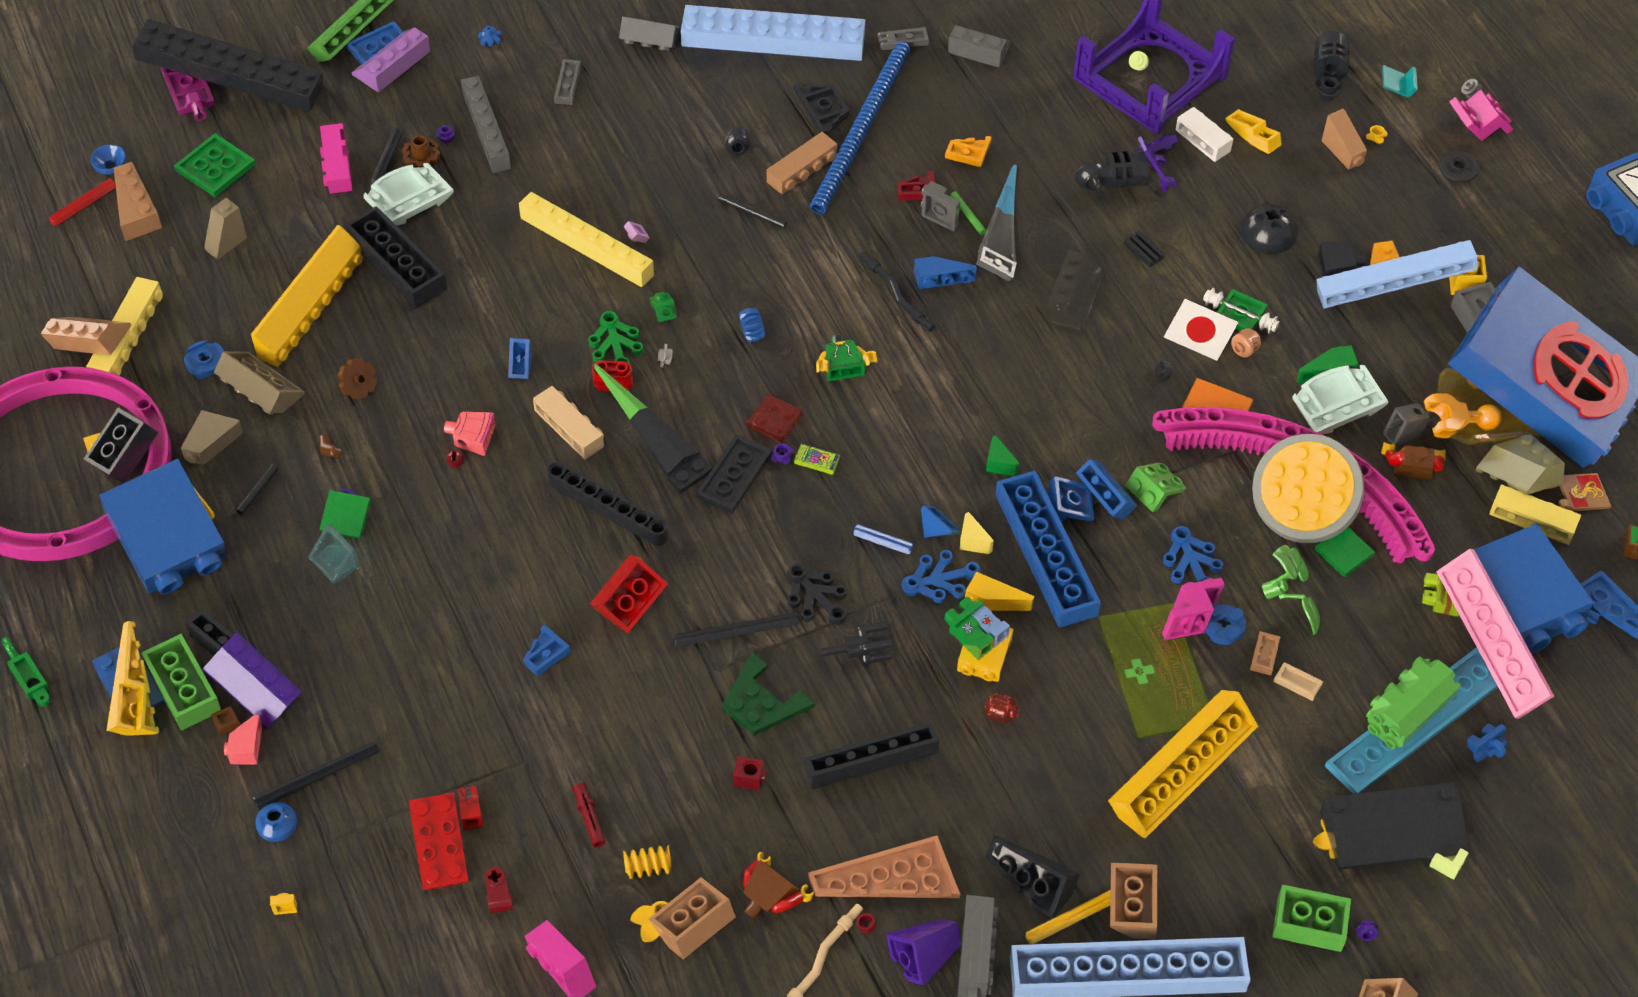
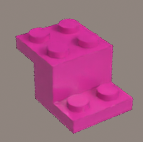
M1480 90L1466 102L1464 100L1460 102L1456 97L1449 101L1466 127L1481 141L1500 127L1507 134L1513 130L1509 124L1512 122L1511 119L1502 111L1503 108L1499 102L1494 100L1489 93L1486 95Z
M1209 578L1201 582H1188L1182 585L1173 610H1171L1162 632L1165 640L1205 632L1214 611L1212 605L1217 604L1225 585L1222 578Z

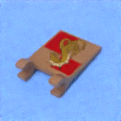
M1598 473L1564 475V484L1557 485L1560 486L1564 499L1558 502L1561 508L1571 511L1611 508Z

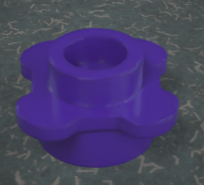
M786 444L774 446V454L771 455V460L773 462L779 461L789 464L793 448Z

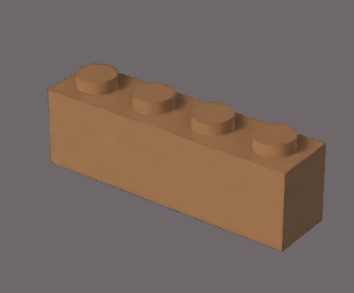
M820 132L768 168L767 183L781 194L792 190L795 185L806 180L811 174L819 171L824 165L835 159L837 143L823 132Z

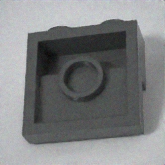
M930 181L929 184L923 187L921 192L923 195L921 216L949 230L955 231L958 227L960 201L948 196L947 188Z

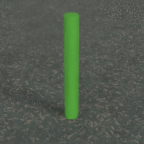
M956 191L952 192L950 197L960 201V209L980 235L985 234L986 229L958 193Z

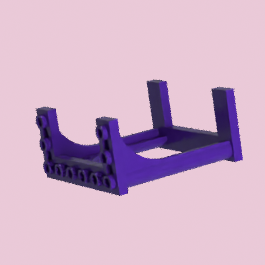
M1143 0L1140 11L1128 28L1097 54V44L1085 36L1078 39L1073 79L1158 135L1162 132L1163 124L1217 79L1224 81L1228 77L1235 38L1220 29L1216 33L1213 52L1211 53L1159 19L1162 0ZM1149 34H1151V35H1153L1154 37H1156L1157 40H1152V39L1149 37ZM1155 45L1168 48L1179 54L1189 68L1188 81L1169 98V92L1154 83L1149 87L1147 105L1145 106L1099 75L1100 72L1120 56L1135 47ZM1197 64L1203 69H1197L1193 66Z

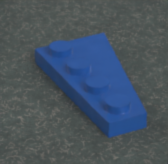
M1602 570L1582 582L1581 586L1593 601L1591 609L1638 640V606Z

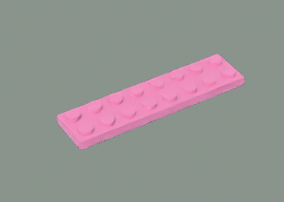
M1467 550L1436 571L1514 717L1519 719L1554 697L1475 550Z

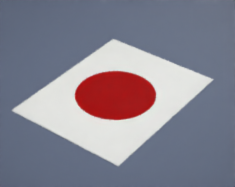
M1184 299L1164 338L1217 361L1238 322Z

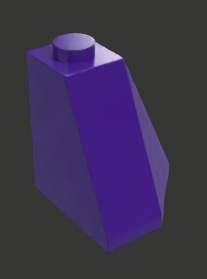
M946 919L886 934L890 956L895 963H901L906 970L903 974L909 982L920 985L926 984L961 945L960 929L957 922Z

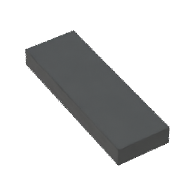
M563 59L554 96L555 104L573 105L581 70V61Z

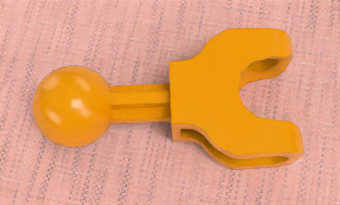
M1447 393L1432 394L1424 400L1426 410L1436 413L1441 419L1432 428L1434 436L1438 438H1450L1457 430L1463 429L1468 423H1477L1484 430H1493L1499 426L1502 420L1500 410L1491 404L1483 405L1477 411H1468L1466 403L1457 401Z

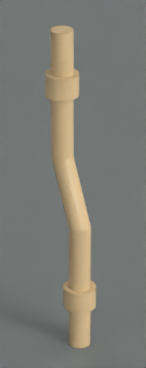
M855 904L846 916L843 915L837 921L838 925L820 944L812 970L796 988L791 989L787 997H803L804 992L818 978L829 948L844 931H848L851 928L855 918L862 912L863 908L859 904Z

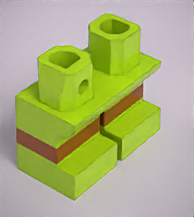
M1426 573L1424 587L1434 588V591L1424 590L1422 603L1433 606V612L1458 617L1459 613L1438 574Z

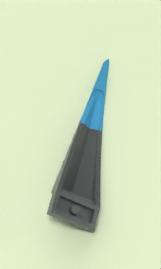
M1016 164L1011 168L978 250L979 255L976 263L1007 281L1013 278L1017 263L1014 237Z

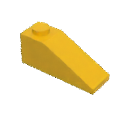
M978 572L975 573L965 592V597H969L974 602L977 600L982 601L983 605L990 611H1031L1034 603V596Z

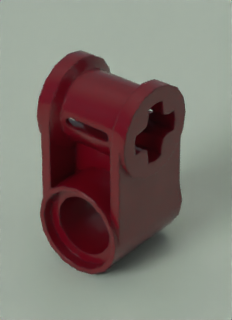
M499 867L489 868L485 873V884L490 914L512 910L511 895L504 871Z

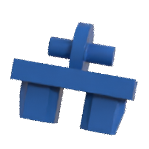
M1487 724L1482 729V738L1472 735L1467 739V747L1473 752V760L1479 763L1487 756L1495 755L1501 758L1506 754L1505 746H1507V740L1504 735L1506 731L1504 725L1500 724L1494 727Z

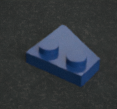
M545 624L540 629V636L537 640L534 639L530 651L527 652L523 659L525 666L537 676L571 652L570 646Z

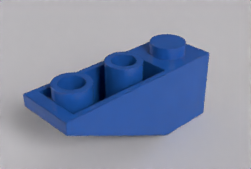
M934 256L914 259V274L919 289L968 283L976 280V265Z

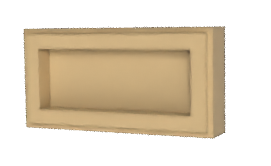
M1285 662L1274 678L1275 683L1311 701L1314 700L1323 684V681Z

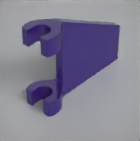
M1141 136L1138 137L1153 170L1157 171L1162 179L1160 186L1163 192L1168 191L1166 187L1169 185L1176 187L1177 184L1174 178L1165 176L1159 164H1167L1164 156L1154 154Z

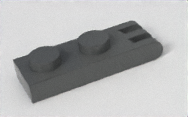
M926 27L886 31L877 34L881 50L893 49L897 42H904L909 47L929 45Z

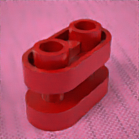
M598 361L593 364L592 376L595 389L611 392L595 370V364L601 367L626 390L629 391L633 387L632 367L629 363L622 361Z

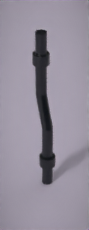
M861 252L859 258L868 265V268L889 283L897 304L908 312L917 324H921L931 332L935 326L925 318L924 313L916 310L903 298L896 279L883 269L881 263L876 259H872L865 252Z

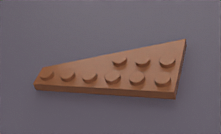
M938 836L808 873L814 895L818 897L960 898V892Z

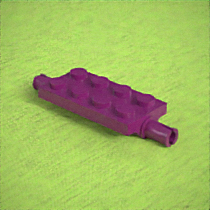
M160 67L179 116L193 112L197 121H201L199 115H201L203 120L206 119L207 114L204 108L215 105L207 81Z

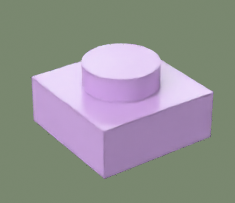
M630 221L625 224L624 228L632 241L646 243L650 237L642 225Z

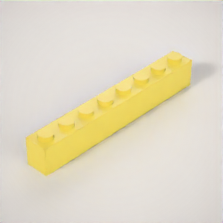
M530 192L519 203L521 219L638 286L643 287L654 276L653 260L533 192Z

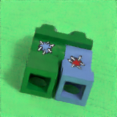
M965 597L959 603V608L963 611L959 614L953 608L945 613L944 619L950 625L949 632L953 636L955 635L977 660L981 659L992 650V647L995 648L1008 637L1010 625L1005 621L1001 622L980 600L974 602L969 597Z

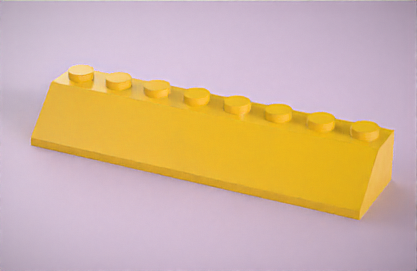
M336 226L251 333L257 358L261 361L279 367L282 361L287 359L293 347L298 345L303 334L308 332L314 320L319 318L324 307L329 305L335 293L340 291L342 284L346 279L350 278L356 266L361 264L363 255L360 245L341 226Z
M1221 690L1108 800L1118 818L1142 838H1146L1258 727L1240 693Z

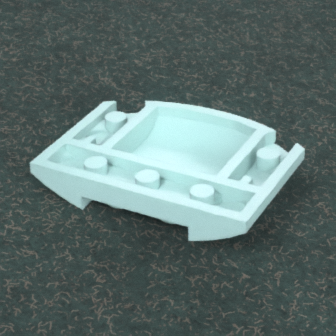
M423 163L424 167L413 168L412 164L382 176L371 185L368 195L365 192L364 199L373 208L377 206L395 225H401L406 223V219L435 204L440 206L454 191L428 163Z
M1360 365V369H1349V366H1342L1322 372L1305 382L1297 396L1294 394L1292 398L1311 429L1320 434L1332 433L1333 429L1365 415L1371 416L1388 404V400L1364 365Z

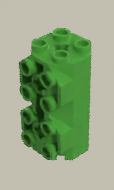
M1419 656L1409 671L1405 669L1398 678L1400 682L1397 685L1391 682L1385 689V693L1381 697L1379 695L1376 696L1371 702L1370 706L1372 708L1366 715L1369 722L1367 726L1369 732L1384 741L1390 749L1402 748L1457 696L1461 685L1459 681L1457 683L1454 682L1453 678L1456 675L1453 670L1440 660L1430 662V659H1423Z

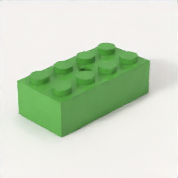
M182 634L141 652L148 671L181 731L211 717V714L221 710L214 691Z

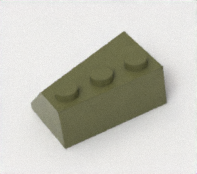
M1531 434L1494 445L1476 467L1477 472L1481 474L1487 472L1490 474V478L1494 480L1502 479L1507 482V486L1526 495L1564 484V462Z

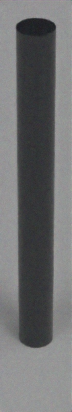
M722 193L718 195L717 200L783 229L787 226V222Z

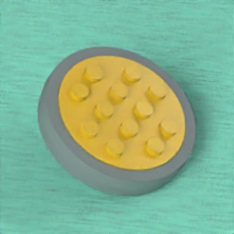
M1317 434L1295 435L1275 444L1260 460L1253 478V500L1256 510L1264 523L1281 537L1299 543L1322 542L1343 532L1356 518L1364 496L1363 474L1354 456L1339 442Z

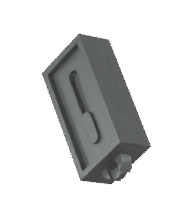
M1491 281L1455 291L1451 308L1467 333L1495 291Z
M966 896L957 997H986V995H991L995 957L994 946L997 931L996 921L998 917V907H994V898Z

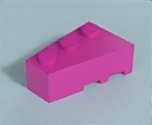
M343 123L320 126L323 146L320 147L321 157L324 158V161L321 162L323 172H326V175H323L324 186H328L330 194L353 191L348 146Z
M548 920L525 935L528 946H526L528 953L531 957L538 959L542 968L549 972L568 997H584L597 987L585 957Z

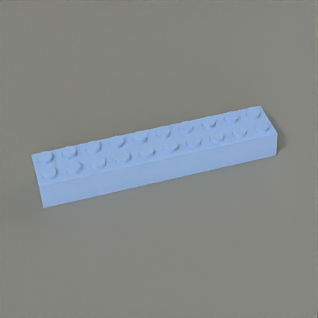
M685 5L681 26V46L858 61H862L865 38V19Z
M1244 937L1012 945L1010 951L1013 997H1121L1246 992L1250 983Z

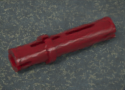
M578 783L572 787L578 802L577 809L581 812L592 847L598 848L603 846L606 840L594 810L595 804L593 799H590L586 783Z

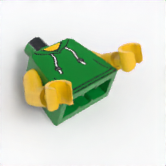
M835 335L831 338L832 343L826 345V351L821 353L816 362L817 372H827V381L829 382L864 376L865 363L870 365L871 362L877 363L878 360L875 351L866 352L861 347L856 346L853 340L843 341L841 335Z

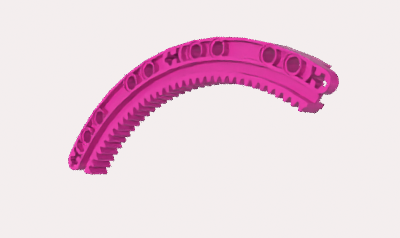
M1216 407L1178 408L1158 411L1154 414L1152 421L1154 429L1164 431L1165 445L1170 451H1173L1174 446L1181 450V446L1188 449L1189 445H1192L1194 449H1196L1197 445H1200L1204 449L1205 444H1207L1210 449H1212L1213 445H1216L1217 449L1224 445L1225 450L1232 446L1233 451L1240 447L1241 452L1247 448L1249 453L1256 450L1257 455L1261 452H1264L1265 455L1275 444L1288 437L1300 434L1322 435L1296 423L1270 415ZM1348 449L1358 462L1364 479V496L1359 512H1366L1364 518H1370L1369 524H1375L1374 530H1379L1378 536H1384L1382 542L1387 543V549H1391L1389 554L1394 556L1393 562L1403 563L1405 558L1414 556L1420 561H1429L1433 556L1435 548L1427 530L1412 507L1384 476Z

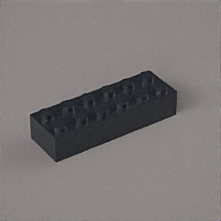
M377 206L345 224L346 232L360 245L362 255L415 309L447 289L445 274Z

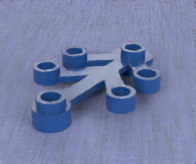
M1179 526L1172 531L1171 540L1173 544L1169 552L1164 555L1163 564L1167 567L1174 566L1179 549L1182 548L1184 552L1179 565L1172 571L1171 581L1173 583L1180 584L1183 582L1184 572L1188 564H1190L1198 582L1211 578L1204 575L1199 562L1209 566L1213 573H1220L1222 571L1223 562L1220 559L1210 558L1215 551L1213 543L1204 542L1192 537L1190 530L1184 526ZM1191 546L1202 549V554L1192 550Z
M943 550L940 553V560L931 575L922 578L926 569L932 567L933 561L931 556L923 555L920 558V565L914 575L903 579L902 589L907 595L915 596L920 593L933 599L935 603H943L945 601V591L960 599L965 596V586L962 584L952 585L946 581L962 577L971 581L976 572L981 573V567L975 562H970L965 568L942 573L947 564L952 562L953 556L951 551ZM933 585L940 589L932 590L926 586Z

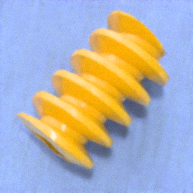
M667 845L666 852H664L662 846H658L657 853L650 847L648 854L641 848L639 855L633 849L631 850L630 857L623 851L625 871L630 879H633L634 872H637L639 878H642L643 871H646L650 877L653 869L657 875H660L662 868H664L666 874L670 872L669 845Z

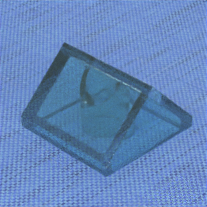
M327 524L308 558L332 583H337L360 567L356 550L331 524Z

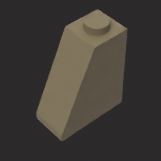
M227 198L211 208L204 246L205 250L218 260L247 239L240 209Z
M201 410L181 447L184 459L193 464H206L241 436L243 431L240 421Z

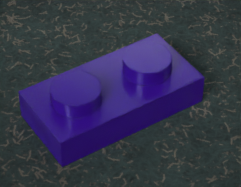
M1165 135L1147 144L1154 154H1157L1156 151L1160 149L1164 151L1172 148L1171 144L1178 142L1176 135Z

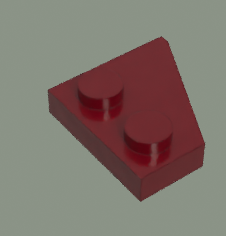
M928 171L927 176L919 178L917 175L908 180L897 182L898 200H922L923 195L921 192L923 187L929 184L930 181L935 182L934 172Z

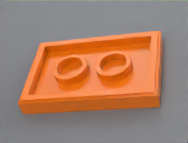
M1197 378L1182 408L1216 407L1249 411L1253 399Z

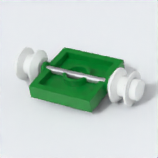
M1212 288L1211 291L1207 290L1204 295L1205 306L1209 303L1213 304V309L1221 306L1217 313L1237 321L1238 324L1235 329L1238 331L1246 328L1254 330L1257 323L1261 331L1264 328L1268 329V334L1275 332L1278 328V316L1270 318L1269 312L1264 314L1267 310V304L1232 289L1226 299H1223L1222 291L1218 294L1215 293V288Z

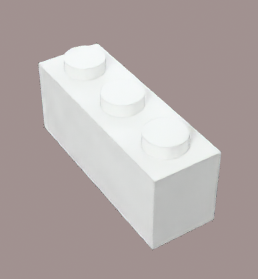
M1193 107L1178 117L1176 131L1214 162L1231 152L1233 138Z

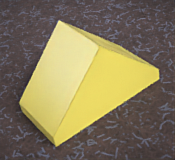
M969 512L966 513L961 534L960 550L985 554L992 553L994 540Z

